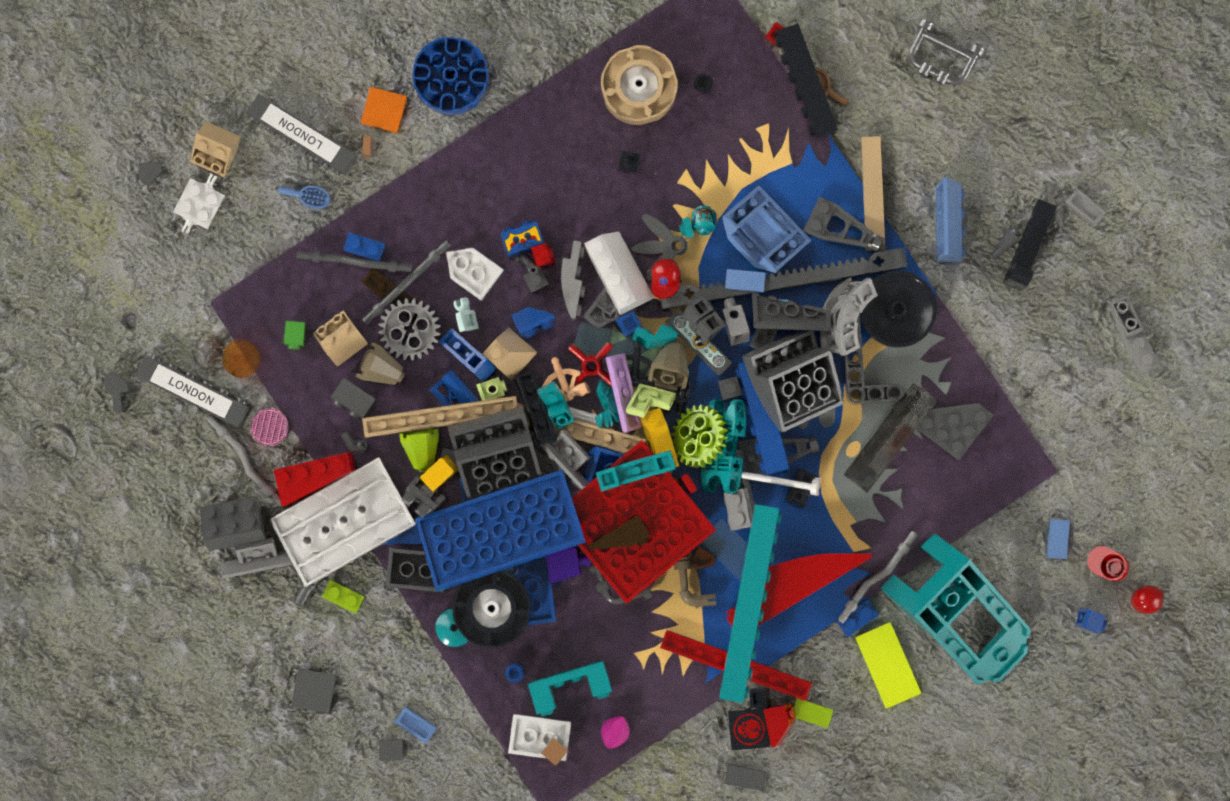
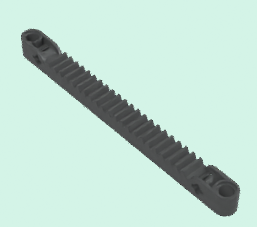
M898 248L872 254L868 261L861 257L859 262L854 258L852 263L846 260L844 265L841 261H838L837 266L831 262L829 268L824 263L821 269L818 265L814 267V270L811 266H808L806 272L801 267L799 273L796 269H793L791 274L788 270H785L784 275L778 271L776 277L773 273H770L769 278L765 275L764 292L757 293L904 269L908 267L905 249ZM876 258H878V261H882L879 267L873 263ZM725 280L724 286L720 282H717L716 287L710 283L709 288L702 284L701 290H698L693 285H681L675 295L660 300L664 310L688 306L701 296H704L708 302L752 295V291L725 289ZM687 290H690V293H694L690 300L688 297H684Z

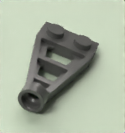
M820 196L803 230L804 233L820 240L869 248L877 252L884 241L883 237L874 234L839 205ZM833 216H838L845 222L843 232L833 233L827 230V226ZM851 226L863 232L860 240L851 239L846 236Z
M816 437L808 439L781 438L783 445L794 444L797 449L795 455L787 457L788 464L809 453L819 452ZM756 438L738 442L739 450L742 449L747 472L765 475V472L761 473L759 462L762 461L761 456L756 454L754 443H757ZM808 442L810 449H807L806 444Z

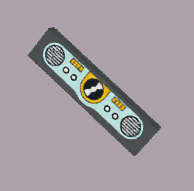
M678 308L665 323L673 327L679 333L678 336L719 377L732 362L711 341L702 344L700 335L696 336L689 326V320H684L682 317L684 313Z

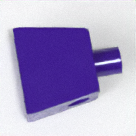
M571 547L546 555L550 583L582 575V566L592 565V562L585 554L580 555L579 547Z

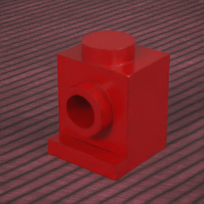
M544 243L531 248L537 268L556 263L550 244L546 245Z

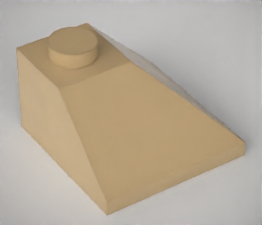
M508 327L492 342L482 355L513 381L515 375L523 370L537 352Z

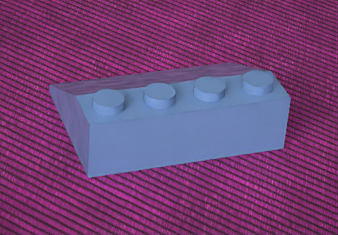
M943 178L935 187L937 262H960L962 257H965V246H962V238H965V227H962L965 209L961 208V200H964V189H961L960 183L949 178Z

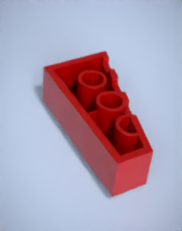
M353 452L274 469L281 506H289L356 471Z

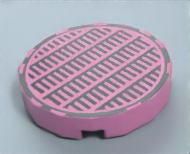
M265 408L253 416L250 431L258 443L265 446H275L286 439L289 432V422L281 411L274 408Z

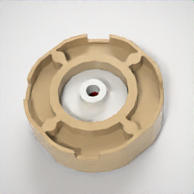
M636 45L618 51L609 59L602 72L601 91L606 107L613 116L622 122L631 125H643L659 120L668 113L676 98L678 81L671 61L666 55L649 46Z

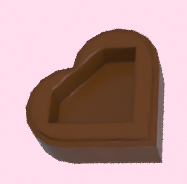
M701 546L697 548L691 558V566L694 569H701L704 566L711 567L715 563L714 555Z

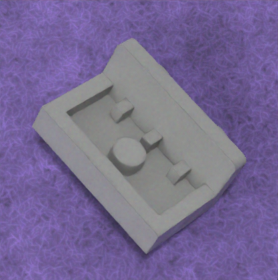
M739 489L734 494L724 493V504L727 508L728 524L731 531L751 527L753 515L748 489Z

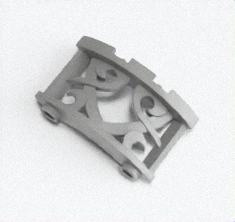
M847 278L830 293L823 309L830 310L831 330L819 331L821 348L831 350V353H840L841 356H846L860 348L857 335L858 323H856L859 313H862L865 306L878 296L871 278H866L863 281H852L851 278Z

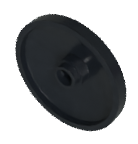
M890 271L876 277L872 283L878 296L865 306L862 313H859L866 332L878 343L892 348L909 347L921 341L931 331L937 315L936 298L930 286L919 276L906 271Z

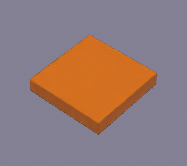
M370 87L360 123L398 134L407 96Z

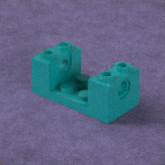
M601 660L529 682L528 687L536 714L541 713L542 716L552 714L554 712L553 709H556L551 685L557 688L565 685V681L572 679V682L583 680L584 675H587L593 697L597 696L598 699L608 697L609 692H612L604 661Z

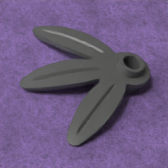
M648 214L642 215V219L655 235L663 239V241L638 243L631 247L633 252L641 254L664 253L655 261L656 263L658 260L665 258L674 260L675 255H683L687 251L688 243L685 238L681 236L674 237L668 227L657 218ZM678 242L682 244V247L679 250L676 248V244ZM653 265L646 275L647 281H652Z

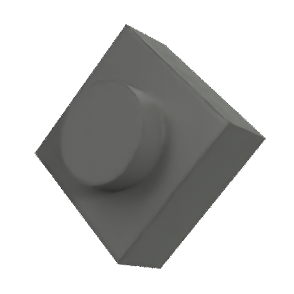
M540 267L534 275L530 273L523 275L531 293L549 285Z

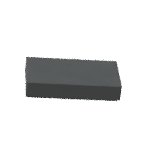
M728 764L724 784L763 791L766 771Z

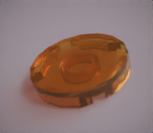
M235 340L224 348L222 363L230 375L244 378L254 374L258 369L260 354L252 342Z

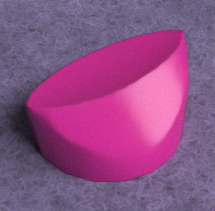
M623 716L611 717L603 723L601 735L607 748H616L625 743L629 738V725Z

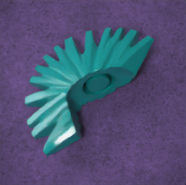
M601 378L596 391L604 412L598 414L595 419L598 428H601L602 423L608 428L609 425L610 427L613 426L612 419L616 423L619 422V414L613 388L606 382L604 384Z

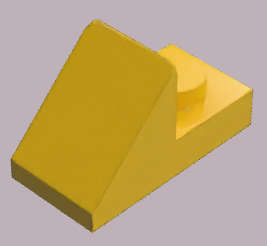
M446 455L434 463L420 478L433 492L457 473L459 469L450 457Z

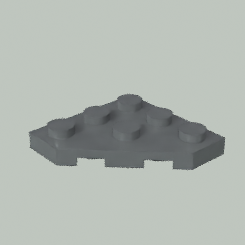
M979 403L928 409L920 414L912 426L959 461L993 417V414Z

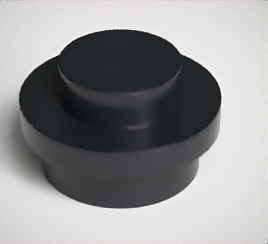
M699 74L696 76L694 87L698 92L706 93L711 90L713 81L709 75Z

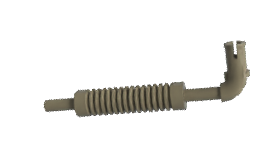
M675 477L674 479L680 485V477ZM688 553L674 565V570L679 569L681 592L679 593L681 599L687 605L695 608L716 606V601H708V599H716L715 593L698 595V593L692 594L689 591L687 569H691V560H689L691 557L689 556L690 553Z

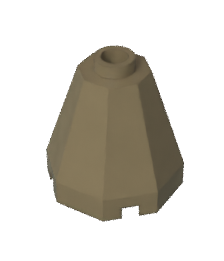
M371 342L370 346L373 348L367 349L358 367L361 373H356L355 377L365 381L395 385L396 382L400 383L405 374L402 372L403 367L380 345Z
M678 342L665 344L651 364L648 380L650 382L652 380L655 381L657 388L669 391H677L680 386H682V389L686 388L689 369L685 348Z

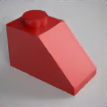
M791 703L763 709L771 748L782 744L795 723L796 713Z

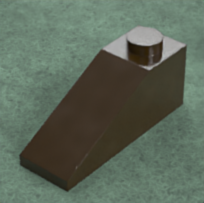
M638 514L590 543L588 547L589 549L634 546L636 544L641 546L649 541L648 537L651 534Z

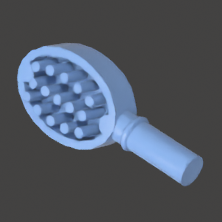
M279 186L278 193L300 198L301 202L311 209H324L331 202L327 191L317 186H307L302 190Z

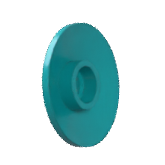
M453 608L444 611L436 622L438 638L442 643L450 647H459L466 644L468 640L459 629L455 632L451 630V625L455 624Z

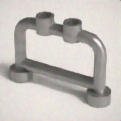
M920 19L917 25L920 29L908 53L911 64L919 69L917 73L924 77H928L930 74L936 77L934 80L936 83L945 86L946 82L952 85H960L965 82L977 58H982L985 49L976 44H971L969 50H966L931 33L934 24L925 19ZM923 38L968 59L959 77L954 78L948 73L938 70L916 58V52Z

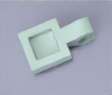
M468 298L454 301V307L459 311L455 314L459 331L465 332L479 329L475 310L470 311Z

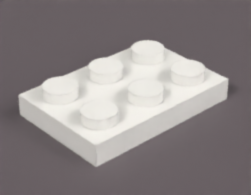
M513 714L508 753L546 758L541 752L553 738L568 750L571 722ZM567 753L561 759L562 761H566Z

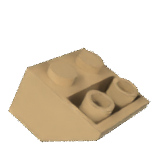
M206 121L196 133L190 162L225 177L236 155L240 136Z
M344 310L313 333L337 367L368 344Z

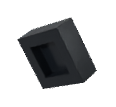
M769 688L749 689L751 708L771 707Z

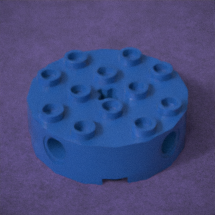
M455 37L437 38L426 44L416 56L412 71L413 85L422 103L432 111L447 116L461 115L477 107L485 97L489 85L487 62L480 50L468 40ZM449 73H450L451 75L454 74V78H453V79H451V78L448 79V76H447V75H448Z

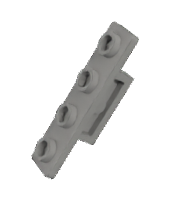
M562 430L557 435L555 442L538 445L546 451V455L551 460H554L559 465V469L563 470L564 474H567L572 479L575 487L584 489L589 484L579 470L591 457L566 430ZM532 431L530 434L533 437V441L537 444L536 438Z
M269 538L235 546L238 559L221 563V576L224 579L288 566L293 563L286 550L277 551L274 539Z

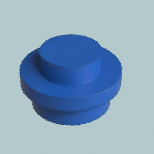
M512 663L506 668L505 675L510 682L516 683L523 679L525 671L520 664Z

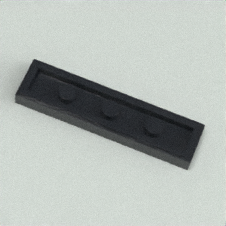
M530 371L515 375L514 379L537 444L542 445L555 442L557 436L549 418L546 405L538 394L537 389H539L534 372Z

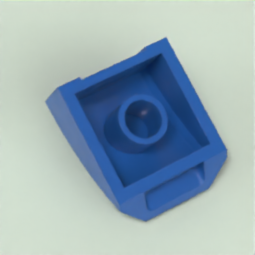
M597 446L588 453L591 458L585 464L584 478L590 483L597 477L596 472L607 469L624 454Z

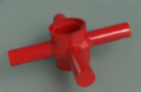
M607 342L596 355L588 356L573 343L570 345L568 350L582 361L581 375L576 377L575 386L581 384L588 375L593 376L597 374L612 387L610 375L602 369L601 361L614 347L610 342ZM587 362H595L597 368H589Z

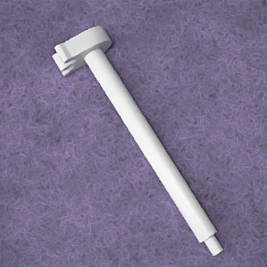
M742 472L741 477L810 490L811 495L819 496L821 478L815 477L811 484L749 472Z

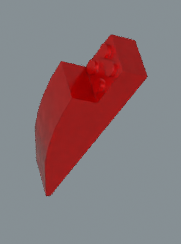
M816 554L769 566L768 571H771L769 583L765 582L764 590H767L766 601L761 604V610H764L762 622L758 621L757 626L873 556L871 554ZM736 606L727 611L728 615L725 616L731 628Z

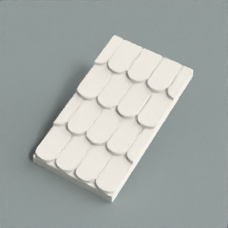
M380 458L371 461L270 519L305 588L409 530L416 524Z

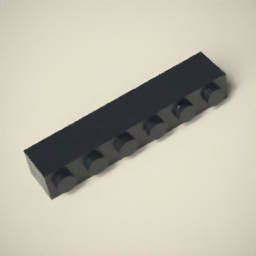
M799 24L777 30L774 41L776 47L782 51L780 57L783 65L788 67L789 72L787 76L791 84L794 83L796 89L794 90V95L803 107L800 110L803 118H807L809 123L807 129L810 137L813 136L816 141L837 133L838 127Z

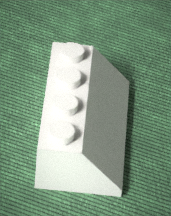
M619 231L602 234L584 243L585 250L619 315L654 298Z

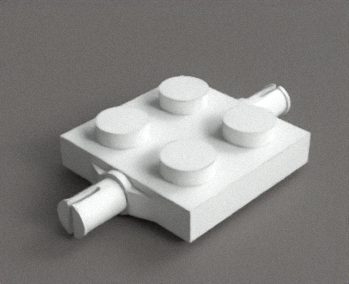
M210 173L206 183H199L191 178L187 183L173 213L183 217L186 221L181 230L183 233L188 235L193 225L209 229L225 198V195L213 188L218 178L217 176Z

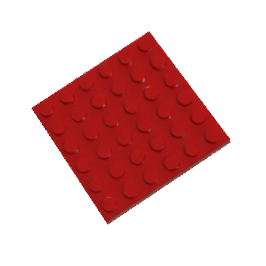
M641 440L608 468L655 454ZM669 471L601 491L596 477L584 489L572 497L586 543L578 546L626 604L716 531V528ZM638 514L651 534L648 537L649 541L641 546L636 544L634 546L589 549L588 547L590 543Z

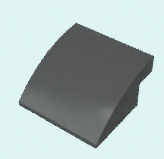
M798 330L743 355V360L756 394L780 432H785L844 404L831 350L817 347L813 330Z
M523 406L448 426L456 463L468 501L542 476Z

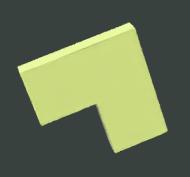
M640 383L626 408V413L645 418L650 406L670 410L676 398V393Z

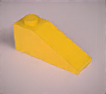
M657 408L648 411L645 418L641 417L640 421L652 452L658 454L671 450L676 468L679 467L669 429L661 409Z

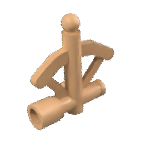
M557 357L552 358L551 362L555 372L547 377L542 387L558 378L562 388L561 392L567 402L573 400L574 396L582 397L590 392L586 382L574 385L576 377L581 375V371L571 368L562 369L559 359ZM566 374L573 375L570 386L566 380Z

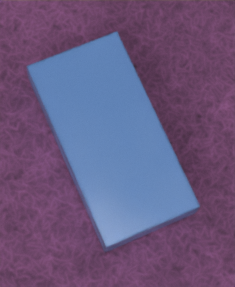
M727 269L725 289L764 292V272Z
M1049 520L1046 557L1067 559L1070 521Z
M406 706L394 722L426 744L438 728Z

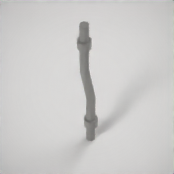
M210 415L206 420L216 429V433L220 437H224L238 452L247 475L263 490V494L267 498L270 497L281 508L280 497L271 485L269 486L253 470L245 448L228 432L229 429L224 424L221 425L213 415Z
M911 531L905 541L899 544L897 552L883 570L863 582L853 598L845 604L846 608L838 617V621L844 624L851 612H855L858 607L857 604L869 587L891 574L903 555H907L909 552V547L918 536L915 532Z

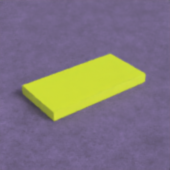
M891 622L855 637L886 709L921 694Z

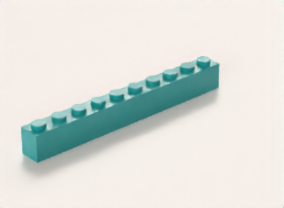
M758 504L754 506L719 699L743 703L744 699H748L749 688L746 687L747 679L751 680L753 668H750L751 660H755L757 649L753 648L754 641H758L760 629H757L758 621L762 622L764 610H761V604L766 601L767 590H764L765 582L769 583L771 571H768L769 563H773L775 552L771 551L772 545L777 543L778 532H775L776 524L780 525L782 513H778L779 508Z

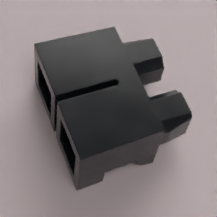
M798 468L793 480L812 484L813 479L817 478V475ZM790 487L784 502L803 509L810 495V490Z

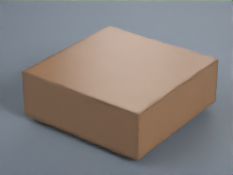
M371 136L363 137L362 154L365 158H372L373 139Z
M553 738L541 754L556 766L568 750Z

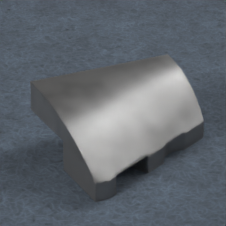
M604 287L581 317L594 327L600 328L631 311H635V309L633 308L619 315Z

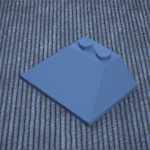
M757 186L722 217L728 240L755 268L776 273L811 241L760 186Z

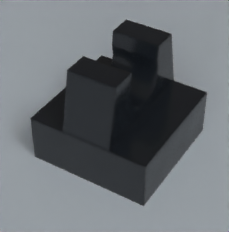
M621 151L618 170L637 174L640 154Z

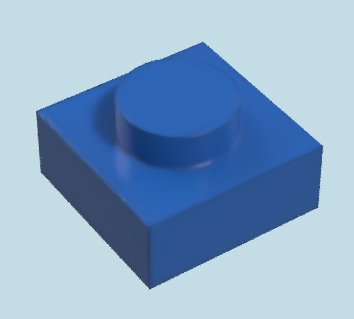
M634 311L616 320L625 337L634 333L637 327H643Z

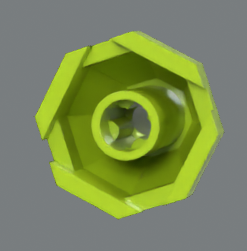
M439 427L399 433L400 442L414 469L419 470V472H426L435 461Z

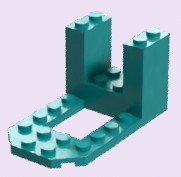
M934 533L921 548L940 569L916 593L898 577L893 575L880 589L904 614L929 633L976 684L984 683V681H1001L1027 654L1028 646L1026 643L1031 629L970 559ZM975 598L1003 627L977 655L950 627V624Z

